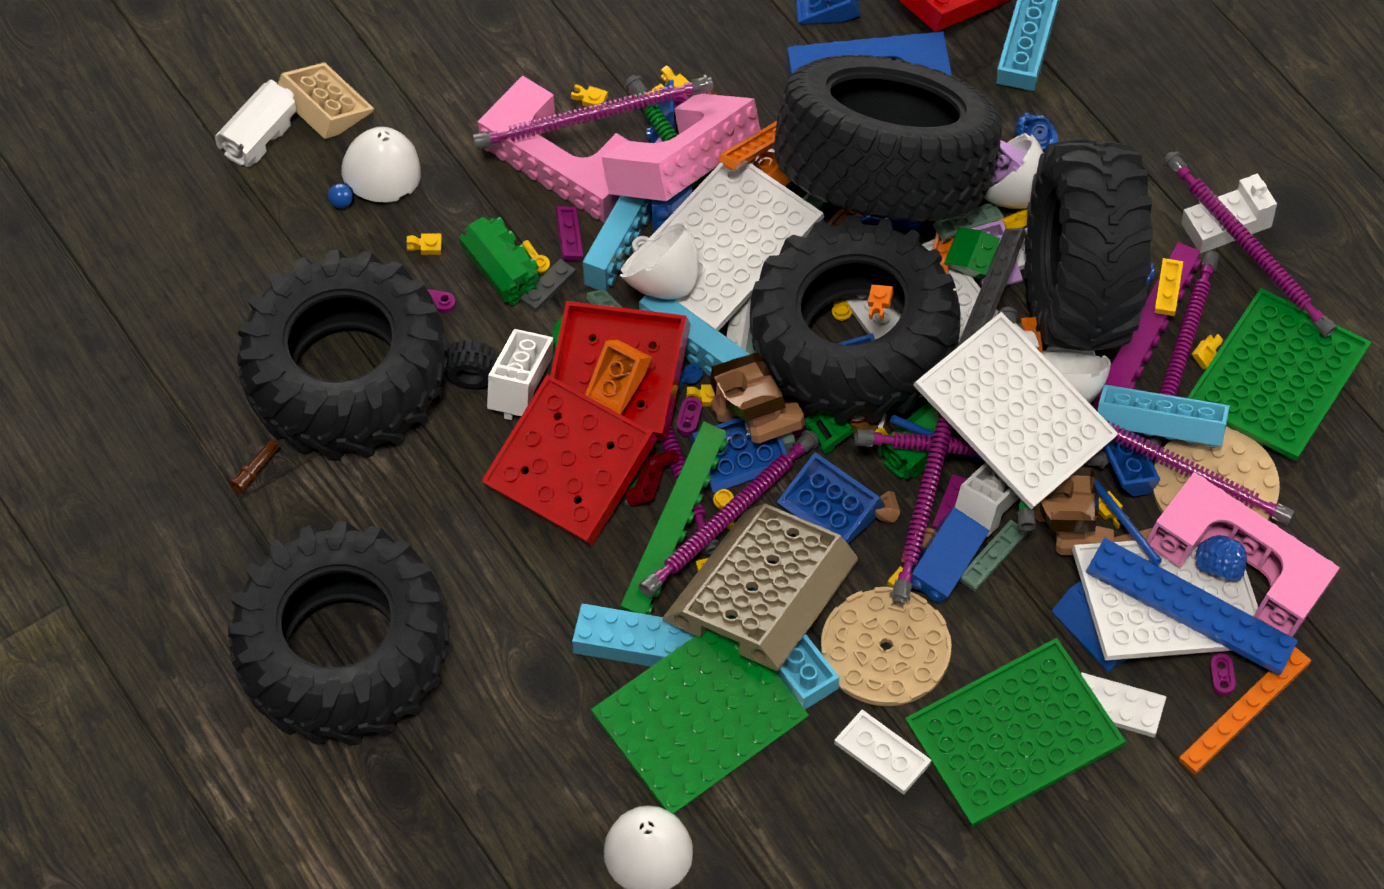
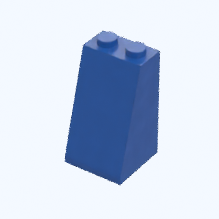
M953 507L939 521L919 555L918 564L912 567L910 573L912 575L910 582L912 588L922 591L928 595L930 600L941 604L950 595L990 530Z

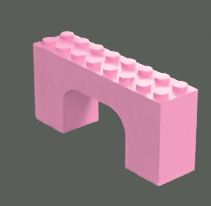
M522 76L478 121L479 133L509 130L508 126L510 125L514 129V124H517V127H519L518 123H522V126H524L523 122H527V125H529L528 121L530 120L534 124V119H537V122H539L538 118H542V121H544L543 117H547V120H549L548 116L550 115L554 119V95ZM535 131V136H532L530 133V137H527L525 134L523 139L520 135V140H517L516 136L515 141H512L511 138L503 139L499 143L493 144L492 147L484 148V150L494 153L500 160H505L516 170L526 173L532 180L542 183L546 189L553 190L562 199L569 200L578 209L585 210L594 219H599L605 223L620 195L609 194L601 157L628 140L615 133L596 154L580 158L569 154L540 136V134L537 135Z
M699 94L694 95L674 108L679 131L678 136L660 143L625 141L601 157L609 194L662 201L669 200L721 163L718 161L721 153L761 130L755 99Z
M1195 472L1156 521L1147 538V542L1155 552L1179 568L1183 566L1194 549L1209 537L1223 535L1239 541L1245 548L1246 562L1261 571L1270 584L1269 592L1253 617L1291 637L1294 636L1340 568L1331 560L1318 554L1314 549L1309 548L1297 540V538L1286 533L1276 524L1271 523L1259 513L1254 512L1241 501L1236 500Z

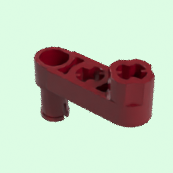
M675 449L662 454L656 453L646 458L635 487L626 491L629 505L638 506L653 500L664 471L663 468L666 465L679 461V454L675 452Z

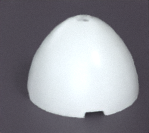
M376 127L365 131L350 144L342 162V177L345 184L347 183L356 195L374 202H392L399 200L401 196L407 193L411 194L416 189L421 178V167L415 147L401 132L389 127Z
M1022 134L1007 142L1027 154L1022 160L1023 164L1016 172L1012 171L995 185L989 184V189L984 197L985 200L996 206L1010 209L1028 208L1033 176L1037 173L1039 158L1043 153L1040 144L1032 134L1030 136Z
M677 223L660 231L661 236L653 242L648 240L640 246L621 268L623 275H620L621 278L639 292L655 298L678 299L687 295L693 289L698 276V254L692 234L684 223Z
M1049 346L1046 351L1041 352L1089 404L1100 394L1111 367V362L1105 355L1101 358L1095 355V351L1069 350Z
M640 806L627 811L613 824L606 837L604 845L606 867L612 878L625 889H671L686 876L692 864L693 845L686 827L675 815L660 807ZM648 822L652 823L654 827L649 826Z

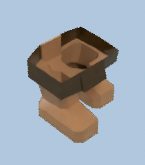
M758 352L712 366L709 379L715 397L711 401V410H714L717 421L727 422L738 417L744 419L746 431H749L751 440L755 443H761L802 429L804 414L797 402L785 404L781 391Z
M1079 468L1035 506V518L1039 522H1046L1052 531H1056V552L1060 555H1073L1072 549L1074 545L1101 543L1104 537L1114 542L1113 529L1096 526V520L1099 517V494L1094 483V468Z

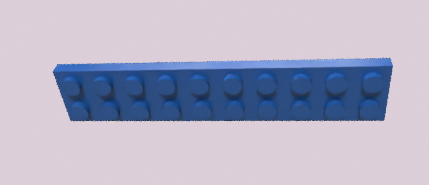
M1105 537L1086 570V573L1279 676L1283 672L1298 641Z

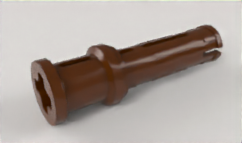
M270 439L247 466H242L238 475L234 479L229 480L230 487L235 492L243 494L246 486L256 480L259 470L280 449V445L275 440Z

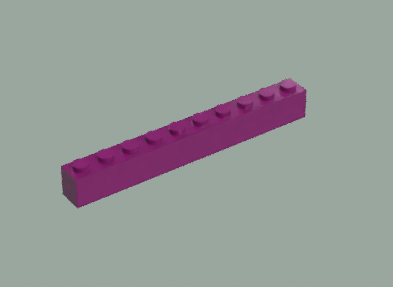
M1179 242L1169 259L1183 261L1177 300L1181 302L1186 291L1184 288L1185 286H1190L1194 277L1192 273L1198 271L1202 260L1199 259L1201 251ZM1160 276L1147 298L1145 306L1142 308L1138 330L1133 332L1132 340L1129 344L1121 346L1110 367L1105 385L1134 389L1136 378L1140 379L1143 374L1144 363H1148L1151 359L1153 346L1157 347L1160 342L1161 336L1159 335L1161 331H1166L1170 315L1154 313ZM1102 391L1094 400L1093 406L1096 408L1099 406Z

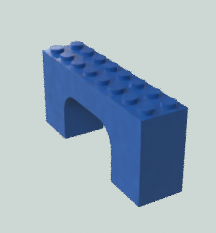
M944 32L863 40L856 39L842 42L835 41L832 43H815L802 46L795 45L787 49L788 80L791 74L799 67L821 58L838 55H873L874 58L882 56L892 58V60L901 59L910 61V64L918 63L928 66L929 69L934 68L945 72L947 75H952Z

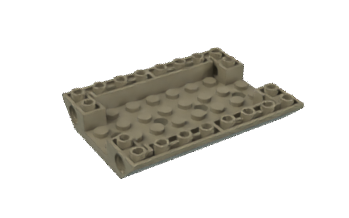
M765 503L744 511L664 615L662 621L700 638L707 629H710L739 642V655L779 671L858 562V557L841 535ZM796 534L797 536H796V537H790V536H788V535ZM776 561L777 563H776V564H770V563H768V562ZM755 588V589H757V590H756V591H749V590H747V589ZM732 615V616H735L736 618H735V619H728L727 617H729V616Z

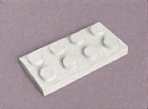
M1081 672V675L1116 727L1155 738L1166 696Z
M864 710L857 714L834 742L835 745L903 795L931 765L930 758Z

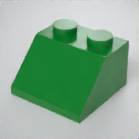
M958 227L944 265L981 281L988 271L1000 238L982 230Z

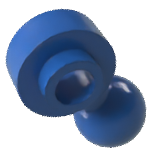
M697 363L689 364L682 370L677 391L682 389L685 382L694 384L700 381L703 371Z

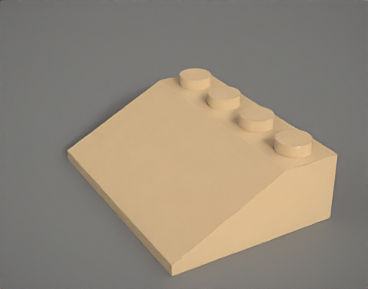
M326 63L281 73L278 85L284 89H289L294 94L293 99L296 104V113L324 139L341 134L374 110L366 100Z

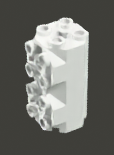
M273 80L264 83L215 135L217 147L220 150L224 148L226 150L224 155L238 165L248 167L257 163L266 153V143L269 140H275L282 136L291 126L290 117L297 111L293 99L294 94L289 89L280 87Z

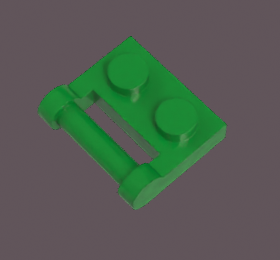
M817 411L812 418L808 416L805 419V427L818 436L821 450L825 454L832 452L837 444L855 432L848 421L845 425L835 424L834 417L830 414ZM819 420L823 422L832 435L828 440L817 426Z

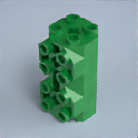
M482 217L467 226L466 235L461 234L459 237L460 247L504 302L515 305L525 293L528 295L531 289H537L536 285L538 280H540L536 271L539 268L534 258L530 259L522 244L515 246L516 237L511 230L508 231L505 228V223L501 217L496 219L490 218V220Z
M928 401L907 420L934 431L939 412ZM899 426L889 436H893L894 432H898V434L899 432L909 433V435L914 432ZM952 428L950 437H958L959 433ZM892 444L878 445L880 458L884 455L886 461H884L885 466L897 477L910 480L911 478H916L924 471L929 451H914V448L913 450H904L903 448L898 449V447L893 449Z

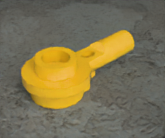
M529 240L524 241L522 245L525 247L528 255L534 258L538 264L537 273L539 275L546 273L550 268L549 259L546 256L538 255Z
M841 299L833 301V317L841 321L849 319L852 315L850 305Z
M721 489L714 494L713 503L717 508L722 509L734 496L729 490ZM734 520L727 526V529H731L734 526Z

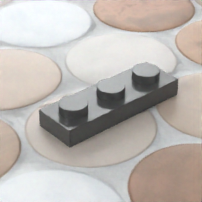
M559 259L538 280L537 289H531L528 295L525 293L521 297V303L537 313L576 274V269L562 259Z

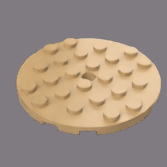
M1226 428L1222 447H1211L1198 442L1188 443L1180 439H1173L1165 445L1163 452H1166L1168 449L1170 450L1169 455L1171 452H1174L1173 457L1178 454L1179 460L1183 456L1185 457L1183 462L1189 459V465L1193 461L1194 467L1196 464H1199L1198 469L1203 466L1204 472L1206 469H1209L1208 474L1213 471V476L1215 477L1216 473H1218V479L1224 476V482L1228 478L1229 484L1232 480L1234 481L1233 486L1238 483L1239 489L1242 485L1244 486L1243 491L1249 488V494L1253 490V496L1259 493V499L1277 504L1280 485L1275 464L1266 450L1246 435ZM1159 459L1158 462H1155L1154 467L1160 477V481L1152 493L1155 503L1162 514L1188 481L1191 474L1185 477V471L1181 475L1179 474L1181 469L1175 472L1176 467L1171 470L1170 464L1168 467H1165L1166 462L1161 465V460ZM1255 505L1251 509L1267 520L1271 517L1264 513L1265 510Z
M875 587L874 590L859 591L847 597L846 601L835 607L829 615L821 637V654L838 674L839 688L861 702L877 706L903 705L925 696L942 680L951 657V636L940 612L929 605L926 599L911 591L909 595L911 597L910 602H905L904 605L894 603L893 599L889 597L893 587ZM884 642H888L892 645V647L886 651H883L884 649H882L880 645Z

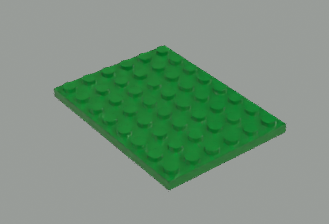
M1260 288L1187 398L1230 405L1227 427L1297 461L1366 354L1371 341L1338 325L1337 329L1325 338L1314 325V322L1310 319L1311 316L1306 310L1300 311L1299 307H1296L1295 304Z
M732 615L727 617L728 619H735ZM707 629L701 638L698 636L691 638L590 710L591 714L661 807L673 815L809 716L775 670L739 655V642L710 629Z
M1058 638L1047 642L905 718V722L927 757L931 759L932 765L971 827L984 822L1126 745L1125 739Z

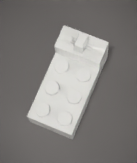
M1258 173L1241 179L1238 190L1218 197L1226 208L1230 210L1229 212H1232L1236 219L1247 228L1250 234L1272 227L1277 203ZM1202 203L1184 209L1181 224L1197 250L1201 251L1200 254L1235 241Z
M518 329L513 330L488 375L487 409L504 412V419L512 420L514 415L522 416L553 357L554 337Z
M985 462L961 485L955 508L990 530L987 534V537H989L999 527L1002 514L1019 497Z

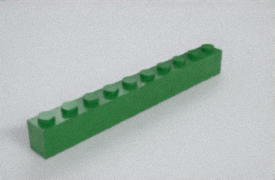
M705 421L703 422L619 610L650 615L654 606L650 602L653 597L657 599L662 587L660 586L651 597H646L641 593L638 585L657 570L664 568V561L677 550L675 548L677 542L682 543L687 532L683 528L686 523L690 524L695 512H692L694 504L698 506L703 494L700 493L702 486L707 487L710 481L709 470L710 468L715 469L719 461L716 455L718 450L723 451L727 443V439H724L727 431Z

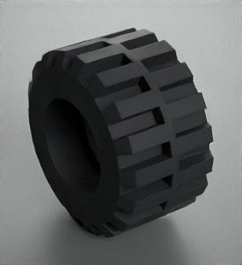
M462 340L455 342L449 346L447 370L444 374L448 380L460 387L469 389L486 388L488 386V375L499 357L498 352L493 347L480 341Z

